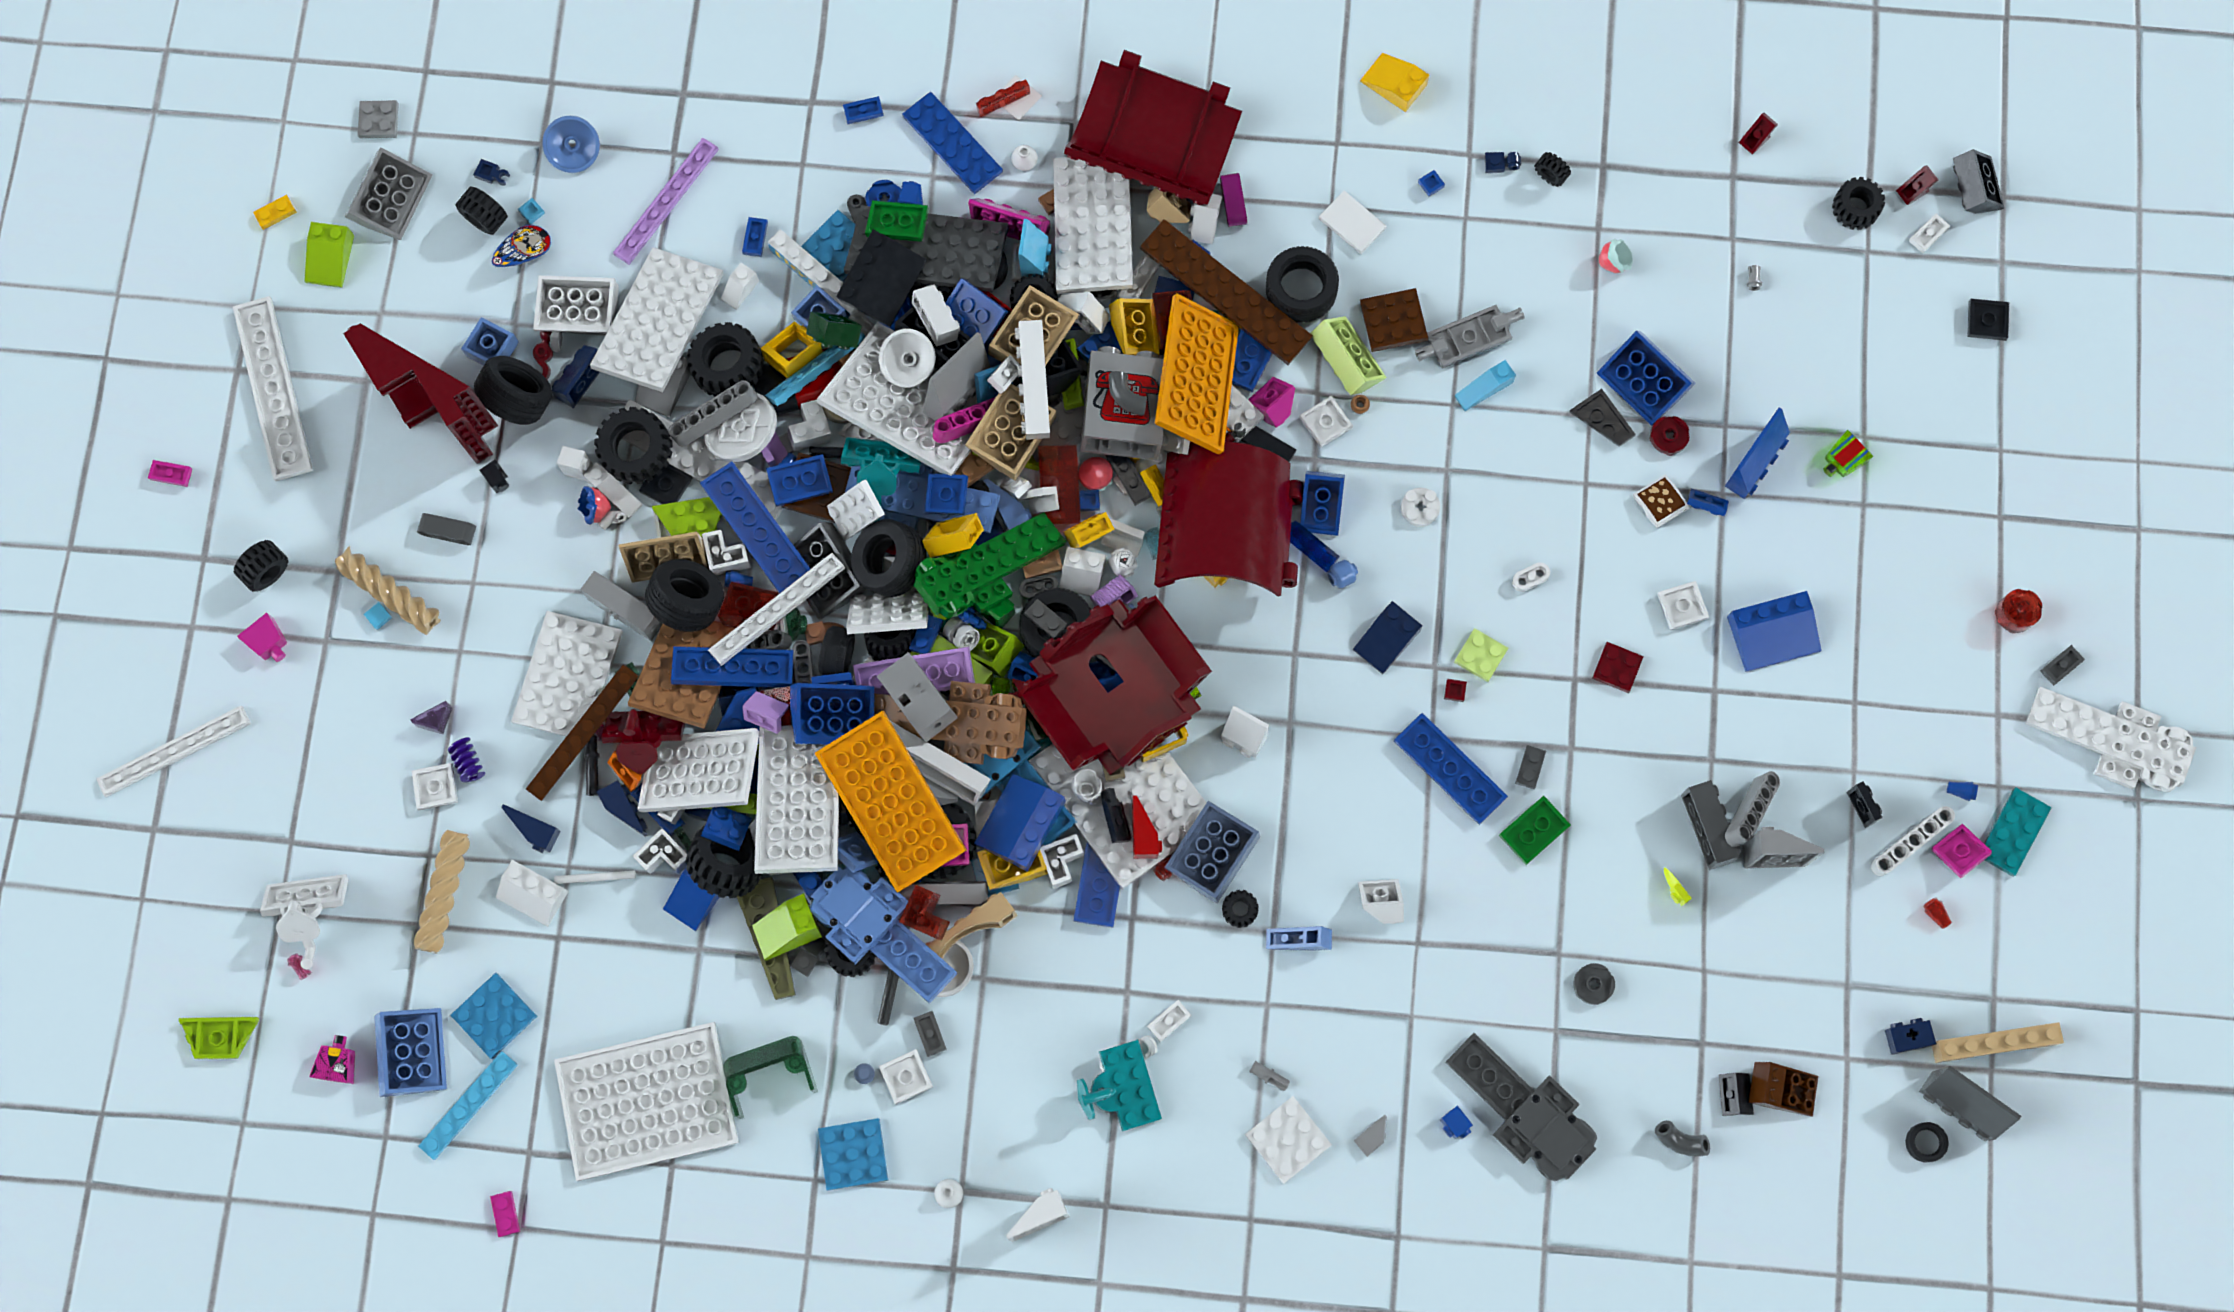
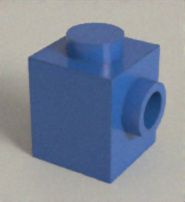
M1458 1105L1440 1119L1444 1125L1442 1129L1449 1138L1453 1136L1456 1139L1460 1136L1463 1139L1471 1133L1469 1128L1473 1124Z

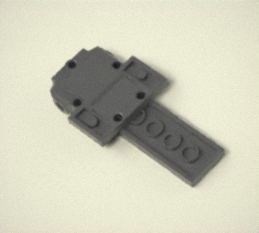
M1475 1033L1445 1062L1505 1120L1493 1136L1522 1164L1532 1157L1538 1171L1548 1180L1569 1179L1596 1150L1594 1147L1597 1140L1596 1133L1585 1121L1577 1118L1572 1113L1580 1104L1550 1075L1533 1090Z

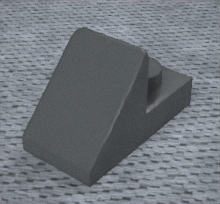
M821 938L800 946V951L790 965L806 977L810 975L824 953V948H826L825 941Z

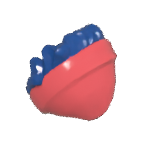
M589 486L583 487L578 499L580 506L577 509L582 512L587 524L599 523L610 511L611 503L599 489Z

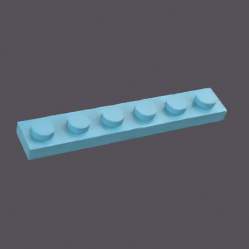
M862 332L860 333L858 346L865 339V335ZM833 345V348L826 349L765 396L769 402L776 406L785 403L790 396L800 392L802 387L816 380L818 375L829 370L834 363L856 348L850 347L849 350H845Z
M501 1051L418 1147L433 1160H436L518 1064Z

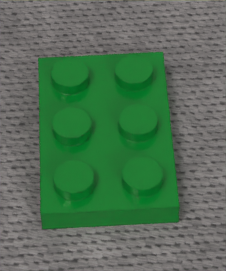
M872 200L865 235L869 237L874 229L891 239L922 242L929 211L928 205Z
M1543 795L1501 832L1499 836L1522 862L1527 865L1566 831L1571 824Z

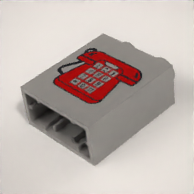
M1111 346L1101 347L1098 351L1091 350L1086 374L1080 452L1149 460L1158 459L1163 443L1164 428L1155 424L1164 359H1160L1157 353L1141 351L1136 356L1121 354L1118 348ZM1121 371L1126 373L1130 390L1137 395L1147 397L1144 416L1127 412L1115 403L1109 389L1108 379L1111 372Z

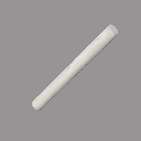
M633 870L555 876L554 882L556 884L633 879L636 878V872Z

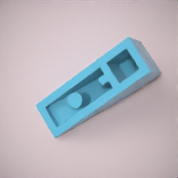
M1504 360L1455 394V398L1463 410L1467 411L1511 385L1516 374L1507 361Z

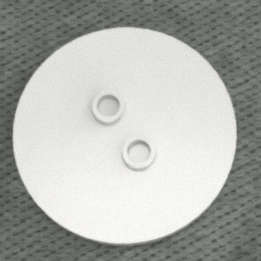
M757 393L756 402L704 434L705 444L716 458L725 462H741L754 457L768 445L776 430L777 415L767 398Z

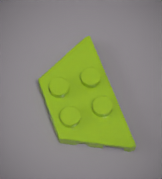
M710 497L652 506L653 511L671 536L698 532L703 538V533L717 530V524L722 517V514Z
M258 1017L179 1018V1023L185 1031L186 1040L191 1045V1051L195 1059H238L259 1022Z

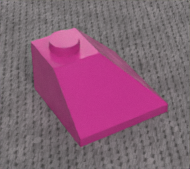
M1272 377L1248 400L1264 415L1263 420L1266 423L1277 428L1291 415L1295 387Z

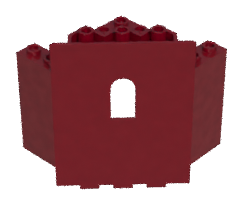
M1156 595L1150 598H1142L1137 603L1138 607L1130 611L1121 599H1118L1110 606L1108 604L1102 607L1097 605L1090 610V615L1086 620L1070 624L1066 628L1068 631L1062 637L1055 640L1051 638L1046 641L1044 648L1039 653L1040 655L1029 663L1038 677L1034 681L1032 679L1026 681L1022 685L1023 689L1018 693V696L1073 771L1097 759L1109 775L1120 767L1130 766L1140 759L1143 754L1165 741V738L1188 724L1187 721L1192 719L1191 716L1201 710V707L1190 693L1212 670ZM1095 655L1105 656L1124 681L1109 693H1107L1090 670L1089 661Z

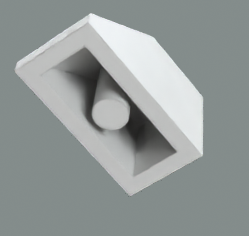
M740 263L730 275L721 300L737 310L759 282L756 272Z

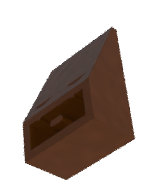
M1754 1062L1748 1103L1813 1117L1819 1076L1772 1062Z

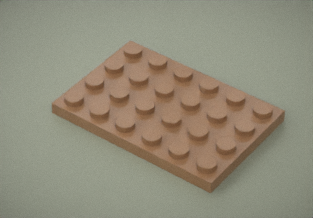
M714 621L703 630L683 632L662 624L629 698L628 706L705 729L722 686L671 684L673 646L711 648L737 627Z

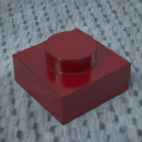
M1447 679L1444 699L1464 702L1467 682Z

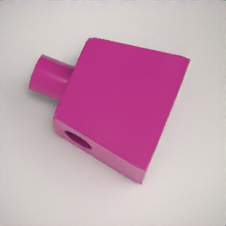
M265 613L237 636L264 660L272 656L276 662H279L286 656L281 648L287 644V641L275 619L268 613Z

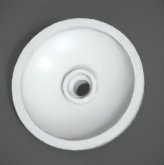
M901 329L889 335L883 342L879 352V365L883 375L888 381L900 387L909 388L920 385L928 379L935 366L936 356L931 341L923 333L913 329ZM911 356L914 357V361L912 363L909 362V358Z
M959 940L943 957V960L958 974L936 997L955 995L963 990L971 980L974 970L973 958L969 949Z

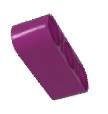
M1239 173L1220 175L1228 227L1246 225L1247 214Z

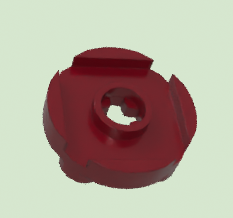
M1676 416L1659 418L1652 426L1649 436L1652 445L1659 452L1668 456L1681 452L1687 446L1690 438L1688 425L1684 420ZM1672 431L1674 439H1668L1665 432L1670 433Z

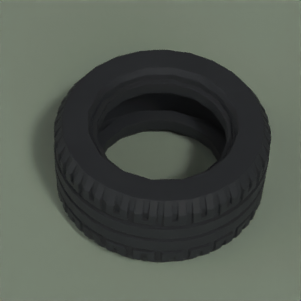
M1296 246V248L1292 247L1284 250L1271 262L1266 277L1267 299L1292 320L1300 323L1315 321L1317 318L1319 319L1328 313L1335 303L1339 286L1338 270L1332 259L1324 252L1322 253L1321 250L1313 249V247ZM1295 269H1307L1314 272L1320 278L1323 288L1314 298L1297 300L1290 297L1284 291L1281 285L1283 277Z
M495 356L488 359L474 382L475 394L484 407L494 415L515 424L528 425L540 420L552 399V389L548 380L531 365L513 357Z

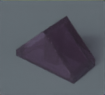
M444 701L410 720L418 728L444 734L453 708L447 701Z

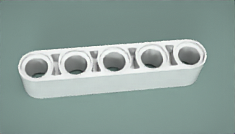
M1943 806L1933 812L1878 856L1871 864L1872 872L1875 875L1884 876L1896 868L1955 819L1953 809ZM1944 813L1947 821L1941 820L1939 814ZM1929 825L1932 833H1927L1924 826ZM1909 837L1916 839V846L1909 842ZM1894 849H1898L1901 852V858L1895 856ZM1879 861L1886 864V870H1882L1879 867Z

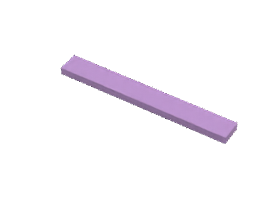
M704 138L700 140L615 249L613 254L628 265L631 264L718 152L717 146Z

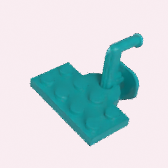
M846 437L841 456V464L861 466V470L857 474V484L867 480L880 506L882 495L889 496L896 491V475L899 470L908 473H919L921 461L885 441Z
M1139 1040L1099 1051L1105 1072L1097 1075L1093 1080L1090 1093L1083 1078L1077 1080L1078 1100L1089 1120L1095 1118L1092 1103L1103 1111H1116L1122 1131L1162 1119Z

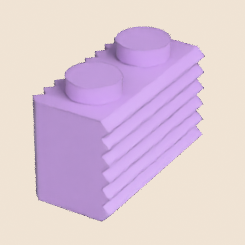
M1118 575V577L1109 581V584H1106V586H1103V588H1100V590L1091 595L1090 599L1095 607L1097 605L1102 607L1106 604L1110 606L1118 599H1121L1127 605L1138 595L1133 585L1122 575Z

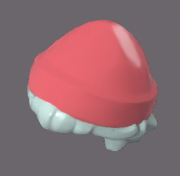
M1613 239L1603 246L1599 255V264L1610 272L1623 273L1625 270L1631 269L1633 264L1632 252L1624 243V240Z
M1092 457L1081 464L1078 471V483L1083 488L1102 491L1106 489V486L1113 483V469L1106 459Z

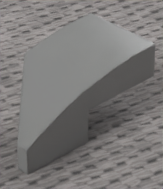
M552 332L550 335L551 350L554 352H559L561 349L562 332Z
M1383 1115L1354 1140L1367 1157L1384 1143V1139H1386V1115Z

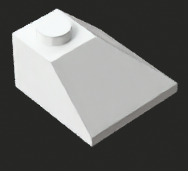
M1398 879L1358 882L1362 906L1365 911L1383 924L1404 922V902Z

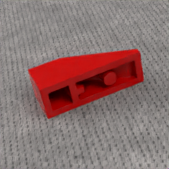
M1133 795V859H1158L1159 853H1162V840H1158V833L1137 795Z

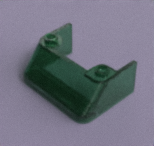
M789 1036L734 1055L725 1061L726 1087L737 1118H744L738 1094L744 1092L747 1087L745 1074L784 1061L785 1067L790 1073L798 1074L805 1072L810 1091L813 1093L818 1092L801 1039L796 1036Z

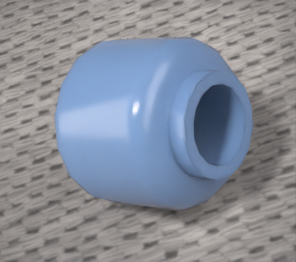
M1342 560L1330 566L1327 575L1332 586L1341 589L1356 581L1358 570L1354 563L1351 564L1347 560Z

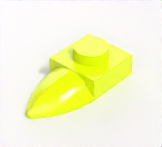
M1665 867L1663 868L1665 878L1671 888L1670 896L1675 903H1680L1683 906L1692 898L1676 877Z

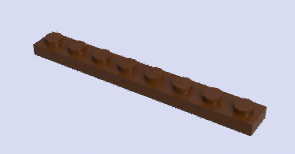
M625 664L620 667L527 786L526 790L540 801L546 797L639 678L637 673Z

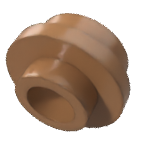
M1356 395L1352 398L1351 409L1355 413L1363 414L1368 411L1370 401L1366 396ZM1361 402L1364 406L1358 407L1357 403Z

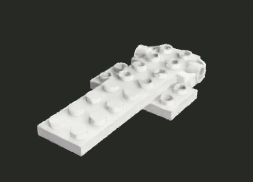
M2039 687L2025 723L2100 753L2101 756L2094 774L2130 789H2134L2139 780L2156 790L2171 792L2176 786L2179 787L2184 783L2196 747L2193 746V738L2185 729L2174 726L2159 727L2158 724L2161 716L2122 701L2115 716L2043 687Z

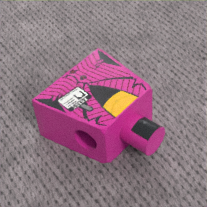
M335 1035L332 1047L324 1045L320 1047L309 1077L348 1084L354 1083L355 1051L345 1049L346 1036Z

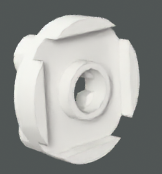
M1427 488L1409 490L1401 503L1402 516L1416 527L1430 525L1440 512V501L1436 493ZM1422 503L1426 508H1423V511L1420 512L1419 508H1415V505Z

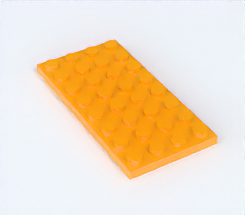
M1176 293L1172 296L1155 424L1219 455L1224 452L1239 327L1231 320Z
M884 711L879 712L815 752L816 757L897 893L967 851Z

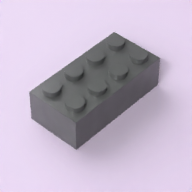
M1712 780L1688 787L1681 794L1709 870L1733 863L1740 857L1739 853H1741L1740 846L1731 847L1726 842L1725 833L1730 822L1728 823L1726 820V809L1723 804H1720L1718 799L1719 791L1717 786L1713 785Z

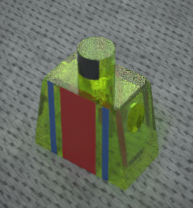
M1847 430L1825 456V460L1829 464L1823 470L1829 477L1833 476L1836 472L1845 477L1866 465L1873 458V455Z

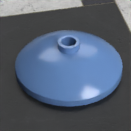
M571 115L560 117L550 123L543 135L542 145L544 154L548 161L561 171L568 173L581 172L589 168L598 157L600 150L599 136L595 128L581 117ZM570 140H574L576 142V145L574 147H571L569 145Z

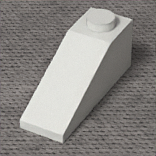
M596 462L583 475L592 487L599 489L629 519L643 505L599 463Z

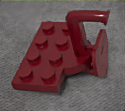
M636 709L625 712L614 711L605 720L601 737L602 743H620L616 748L618 761L641 775L657 762V748L662 741H682L685 723L646 711H636Z

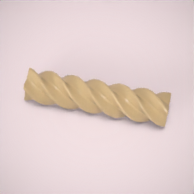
M350 546L347 547L342 555L335 559L337 570L343 576L354 581L361 589L368 591L373 598L383 602L387 608L398 613L406 622L413 624L421 633L427 635L435 625L440 623L438 609L426 608L423 598L411 597L408 587L396 586L393 576L381 575L379 566L375 564L367 565L364 555L359 553L352 554Z
M446 830L441 837V851L435 859L436 870L430 878L431 889L425 897V910L419 919L420 929L414 938V946L417 950L437 954L443 947L444 937L442 933L449 925L447 913L454 906L453 893L459 887L458 874L465 865L463 855L470 846L467 834Z

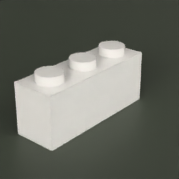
M935 284L914 290L912 304L934 344L940 346L957 340L960 331L959 323L957 320H954L950 307L946 306L941 291L937 290Z

